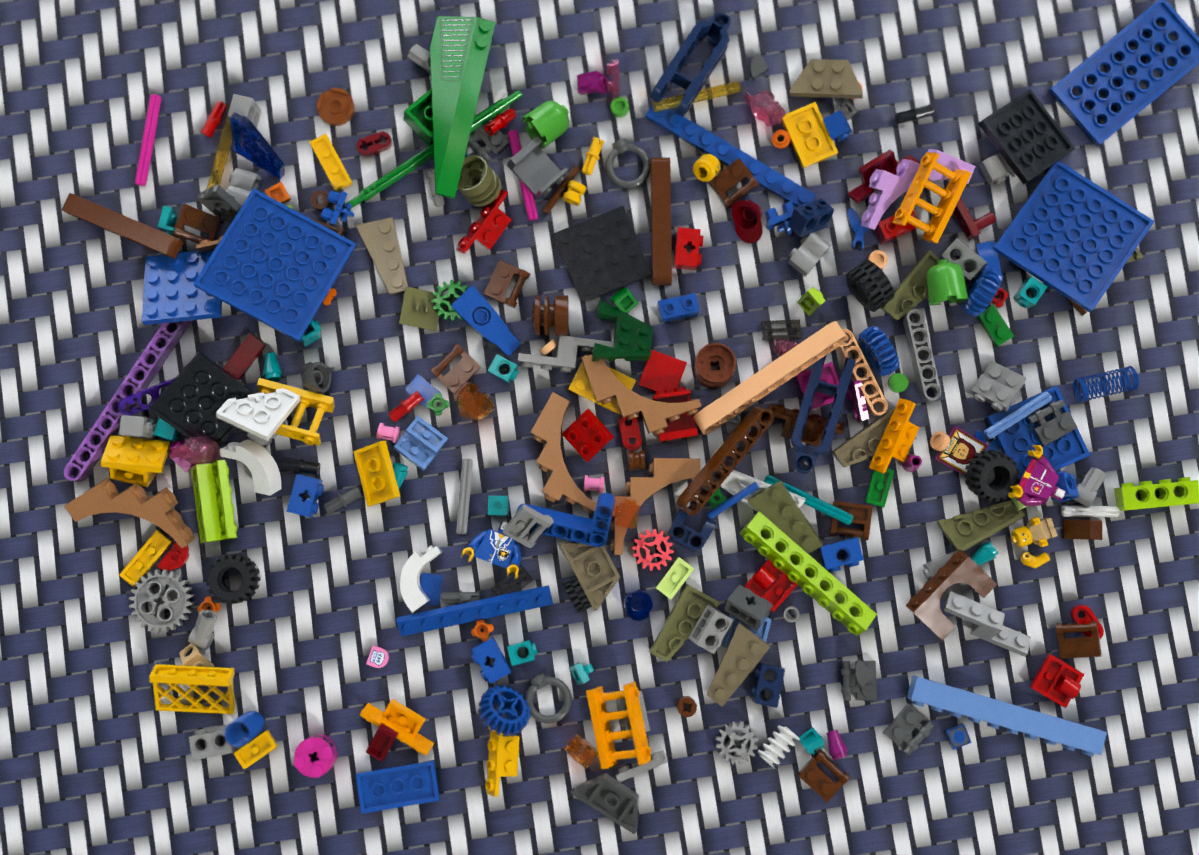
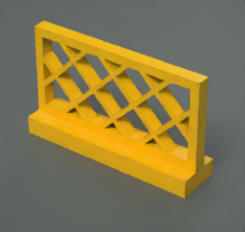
M155 664L149 678L150 683H153L156 710L234 714L236 711L233 687L234 668ZM159 683H167L170 687L165 690ZM178 684H186L190 688L184 691ZM198 685H206L209 689L204 692ZM217 686H228V691L224 693ZM174 689L180 696L175 698L169 692ZM194 690L200 697L194 699L188 693ZM213 691L220 697L214 700L208 694ZM165 696L172 703L161 704V698ZM184 697L191 704L184 705L180 702V700ZM204 698L211 705L203 706L199 701ZM225 700L229 707H223L219 702Z

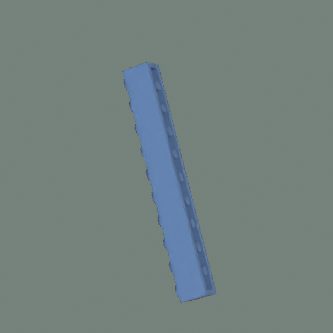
M914 675L912 676L907 698L911 699L914 705L921 707L924 704L931 705L932 710L942 712L943 709L950 711L949 715L958 718L965 715L969 717V721L979 724L982 720L988 722L987 726L999 729V726L1006 727L1007 732L1018 735V731L1025 733L1024 737L1037 740V737L1044 738V743L1054 746L1056 742L1063 744L1062 748L1071 751L1078 748L1082 750V754L1092 757L1094 753L1102 754L1107 732Z

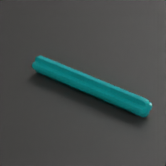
M767 475L764 479V482L771 485L780 481L770 475ZM783 482L789 492L806 498L804 504L847 525L851 524L853 515Z

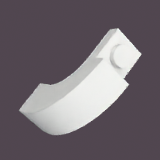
M247 439L241 443H228L227 446L220 449L221 457L241 461L248 467L253 477L254 492L270 496L282 489L278 466L271 454L260 444Z
M431 545L423 551V556L419 552L413 553L402 569L400 590L404 602L412 613L430 601L421 588L420 574L425 565L442 553L439 546L433 548Z

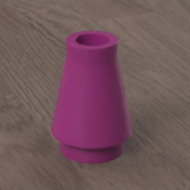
M909 453L901 464L905 471L915 472L922 464V459L913 453Z
M838 730L827 732L829 756H832V760L847 757L846 751L848 749L841 739Z

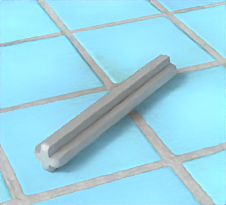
M472 459L462 460L456 533L461 535L467 534Z

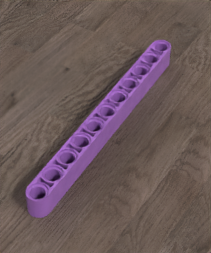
M193 320L162 323L66 465L64 476L67 480L82 482L88 477L103 455L110 435H116L120 429L122 414L117 412L119 401L128 396L127 393L130 388H133V394L148 388ZM173 324H176L177 329L174 332H171V326ZM162 340H166V345L164 348H160V342ZM154 355L155 362L149 364L150 357ZM144 372V378L139 381L138 375ZM133 399L135 402L133 404L125 402L122 410L131 411L130 407L137 404V399ZM108 420H111L112 425L107 429L106 423ZM97 436H100L101 441L96 445L95 439ZM89 452L90 458L88 461H85L84 455ZM78 468L79 474L77 477H74L73 472Z

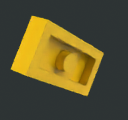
M267 730L233 754L242 768L246 769L277 748L278 744L269 730Z

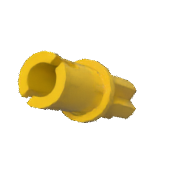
M593 137L589 151L585 154L586 159L581 171L586 175L592 174L596 162L600 159L599 154L604 144V141L600 140V138Z

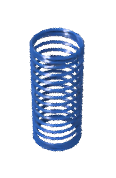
M1132 366L1075 378L1073 382L1075 396L1080 402L1088 401V399L1092 400V398L1096 399V397L1100 398L1125 391L1128 392L1129 390H1136L1139 386L1138 374ZM1128 371L1131 374L1133 380V387L1128 376ZM1077 381H1079V390L1083 400L1079 396L1077 390Z
M249 711L232 721L225 729L226 741L235 747L245 745L262 732L265 723L262 715L256 711ZM241 723L248 728L249 734L242 729Z

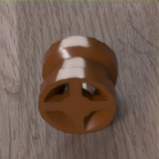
M644 450L638 453L629 451L630 470L635 468L645 469Z
M683 696L677 702V709L682 716L691 717L696 713L697 704L692 697Z

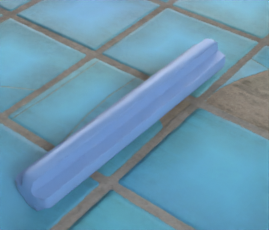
M1048 392L1042 393L984 430V434L988 439H992L1052 400L1051 395Z

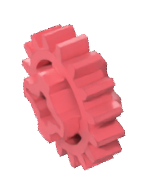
M647 529L645 536L640 533L639 537L641 539H634L637 546L632 547L633 550H636L633 557L639 558L636 563L642 562L643 569L648 565L650 571L653 570V566H656L658 570H660L661 564L666 567V559L672 560L669 553H674L673 550L669 549L673 543L667 542L670 537H663V531L656 534V529H653L652 533ZM648 537H655L653 542L647 543L644 541ZM661 541L665 544L666 552L661 550ZM655 544L656 550H658V552H660L661 555L658 553H653L652 555H650V550L647 547H645V545L652 547ZM640 547L645 550L646 556L644 559L640 554ZM655 557L662 558L659 562L650 563Z

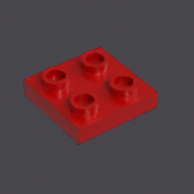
M589 408L562 433L564 438L586 462L590 461L614 438Z
M769 559L744 585L745 588L750 589L754 594L771 603V612H774L798 586L783 571L776 568Z
M1047 654L1030 688L1066 708L1070 700L1074 699L1080 692V682L1084 674L1055 656Z

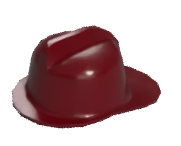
M752 200L737 201L731 210L736 233L742 241L751 244L755 243L761 238L763 233L761 222L762 210Z

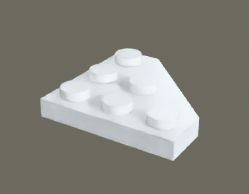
M284 388L276 389L274 393L264 394V392L248 395V398L238 400L236 398L227 399L216 412L217 418L268 441L301 400L299 395Z

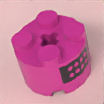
M321 734L308 737L295 750L294 766L304 776L318 778L327 773L336 763L338 756L334 741L328 736ZM315 752L318 753V754H317L318 759H315V758H314L313 753H315Z

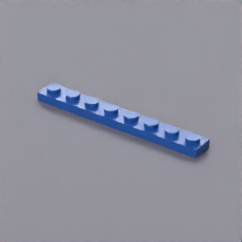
M547 585L396 617L397 626L402 637L553 605L550 587Z

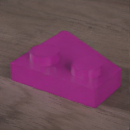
M861 380L849 384L846 392L848 401L852 402L853 408H851L853 418L857 419L858 422L869 419L865 396L861 395L859 389L862 386Z

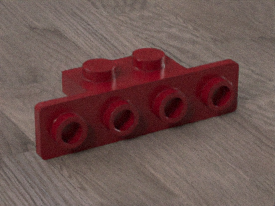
M889 149L858 168L863 184L848 192V196L856 203L864 201L875 191L869 188L872 173L879 169L896 175L897 166L902 160L896 162L894 152ZM908 155L907 157L903 158L907 160H912L920 164V162L911 155Z

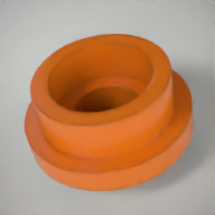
M785 130L776 131L771 138L773 146L778 149L786 148L790 143L789 133ZM779 136L784 137L782 142L777 140Z

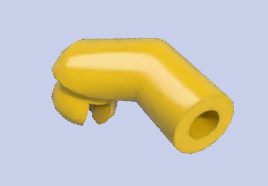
M1025 552L1021 556V562L1025 566L1034 569L1050 561V557L1046 552L1037 557L1029 552Z

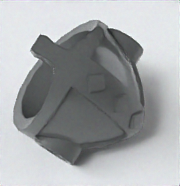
M309 362L303 365L302 383L304 387L319 394L328 391L332 372L335 371V368L328 367L322 362Z

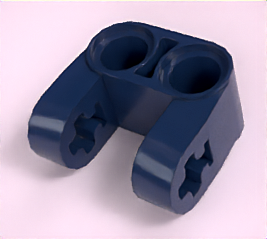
M678 510L668 532L670 540L690 551L700 550L708 540L716 522L707 518L698 533L683 525L688 514ZM675 528L682 530L683 535L681 538H676L673 535ZM692 537L699 539L700 545L698 547L691 545L690 540Z

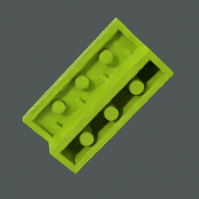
M217 460L213 463L198 464L190 467L200 544L237 538V526L234 520V505L231 498L232 489L229 483V467L225 460Z

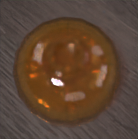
M468 382L458 393L457 406L460 409L459 413L466 419L482 420L494 411L495 405L485 391L481 394L477 390L479 386Z

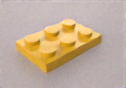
M816 102L781 116V122L790 135L791 144L803 169L838 154V150L827 131Z
M581 362L568 390L620 415L615 397L612 398V402L604 405L601 402H596L585 368ZM608 367L624 386L632 390L636 382L635 379Z
M110 435L101 459V467L162 473L169 452L170 441Z
M379 441L353 451L367 507L400 497L386 441Z

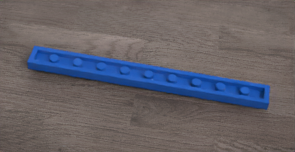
M654 101L645 115V118L702 152L714 155L719 162L726 166L740 158L760 186L787 202L792 201L795 207L812 202L816 194L696 123L674 113V110L660 102Z

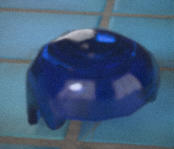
M635 589L628 593L624 600L626 614L635 621L648 619L653 608L651 595L645 590Z

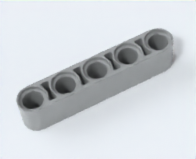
M913 309L904 315L903 326L919 396L924 402H932L941 395L940 383L924 315L920 310ZM910 315H914L917 318V323L910 321ZM914 333L921 336V342L914 339ZM918 352L925 354V360L919 359ZM923 370L929 372V379H925L923 377ZM928 388L933 390V398L927 395L926 391Z

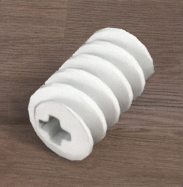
M778 725L777 728L780 733L774 731L772 734L775 739H767L770 745H762L765 752L762 750L757 751L760 757L774 769L773 763L780 764L778 757L785 758L783 751L790 752L788 744L795 746L793 738L800 740L786 726Z

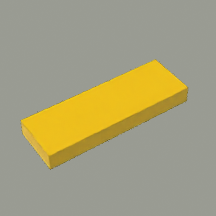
M327 134L310 141L334 190L338 192L352 185L353 183Z
M156 530L119 576L131 586L136 587L135 582H141L140 577L145 576L173 541L160 530Z

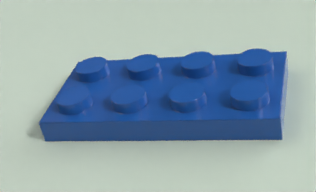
M434 760L356 773L361 814L440 800Z

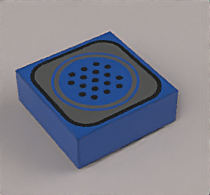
M963 723L945 730L953 750L972 743Z

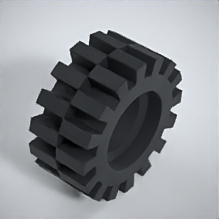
M576 576L562 582L578 614L592 607Z

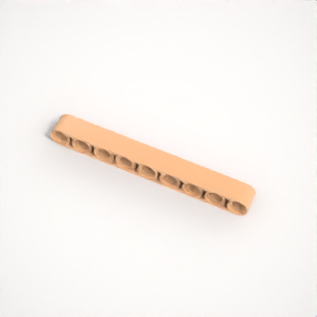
M831 322L696 413L693 417L694 421L704 435L711 433L845 343L848 336L838 322Z

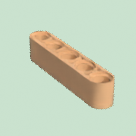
M843 329L848 336V341L836 349L843 363H845L846 357H848V352L855 353L856 362L851 379L853 382L862 381V386L859 389L861 395L865 396L869 415L873 417L880 416L887 411L888 404L853 333L848 329ZM858 368L864 371L863 378L857 376L856 370ZM865 386L872 388V395H868L865 392ZM874 403H879V404H880V406H881V411H880V412H876V411L874 410V408H873V404H874Z

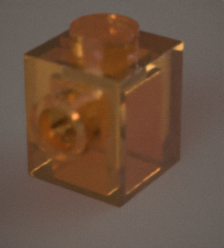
M625 499L624 503L620 502V506L615 507L614 517L617 518L616 526L636 529L640 505H636V501Z
M578 734L564 748L576 762L585 768H588L599 755L592 744Z

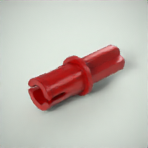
M217 101L211 114L207 115L208 119L200 133L212 138L218 124H221L220 120L227 108L225 103Z
M509 108L502 114L495 116L494 120L484 126L485 132L488 133L491 130L488 135L492 136L501 128L504 129L510 121L516 118L515 110Z
M415 391L406 400H401V404L388 413L389 417L394 422L398 421L406 413H411V410L424 401V398L418 391Z

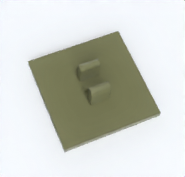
M406 286L399 324L437 331L439 321L437 314L439 310L434 311L433 309L436 305L431 301L436 299L433 292Z

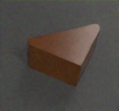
M1063 520V539L1102 540V521Z

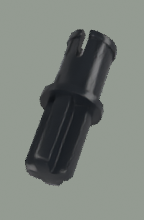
M932 104L918 108L912 107L910 110L896 113L895 120L897 124L909 121L917 122L918 119L933 116L934 109Z
M282 458L281 460L282 469L298 471V474L304 472L319 475L320 463L307 462L304 459Z

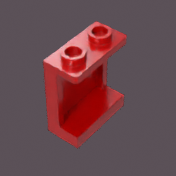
M686 387L674 388L675 392L667 393V390L655 391L656 395L651 397L654 401L666 403L691 401V390H686ZM687 413L679 415L680 419L669 422L667 419V428L664 429V433L658 434V440L666 441L698 435L693 419L694 414L687 416Z

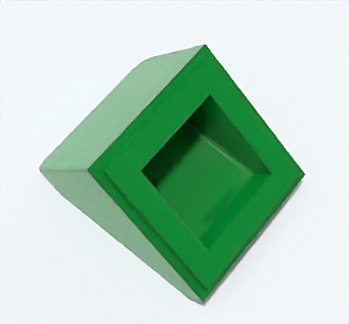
M622 287L610 298L611 302L625 313L630 312L638 304V301L625 287Z

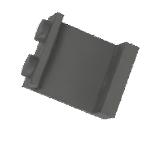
M538 136L515 154L507 164L508 168L537 199L542 195L546 197L553 190L551 187L555 183L559 185L566 178L564 175L568 171L566 167L560 170L541 150L539 146L542 141Z

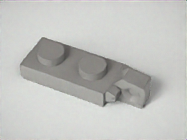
M663 750L655 752L651 761L643 765H638L637 761V766L629 768V765L618 769L619 773L615 774L617 781L622 782L667 763V756Z

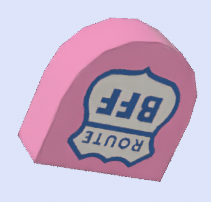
M373 645L366 664L375 668L384 667L389 661V653L385 649Z

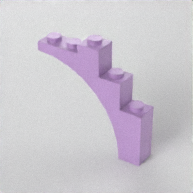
M928 150L931 153H938L939 157L936 162L954 172L955 169H961L973 174L976 166L939 150ZM902 159L897 166L896 175L879 169L872 173L869 188L875 191L869 198L867 211L862 215L861 226L875 230L888 207L900 195L908 191L920 166L919 163ZM932 170L928 180H949V178Z

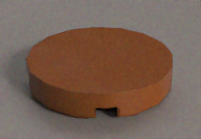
M331 88L323 92L318 98L317 111L325 123L331 126H340L351 120L355 111V104L347 91L341 88Z

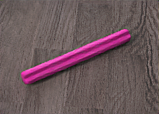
M155 94L150 95L135 177V184L138 186H146L161 105V97Z
M517 130L508 132L513 156L522 149ZM519 179L528 220L538 219L533 194Z

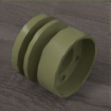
M472 155L464 158L457 189L471 205L477 207L485 206L497 198L501 190V181L499 176L482 157Z

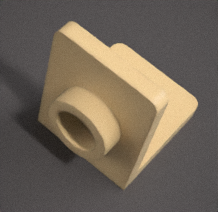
M192 643L179 653L183 666L215 667L213 663L199 652L198 646ZM190 649H193L192 653L189 656L185 657L186 653Z

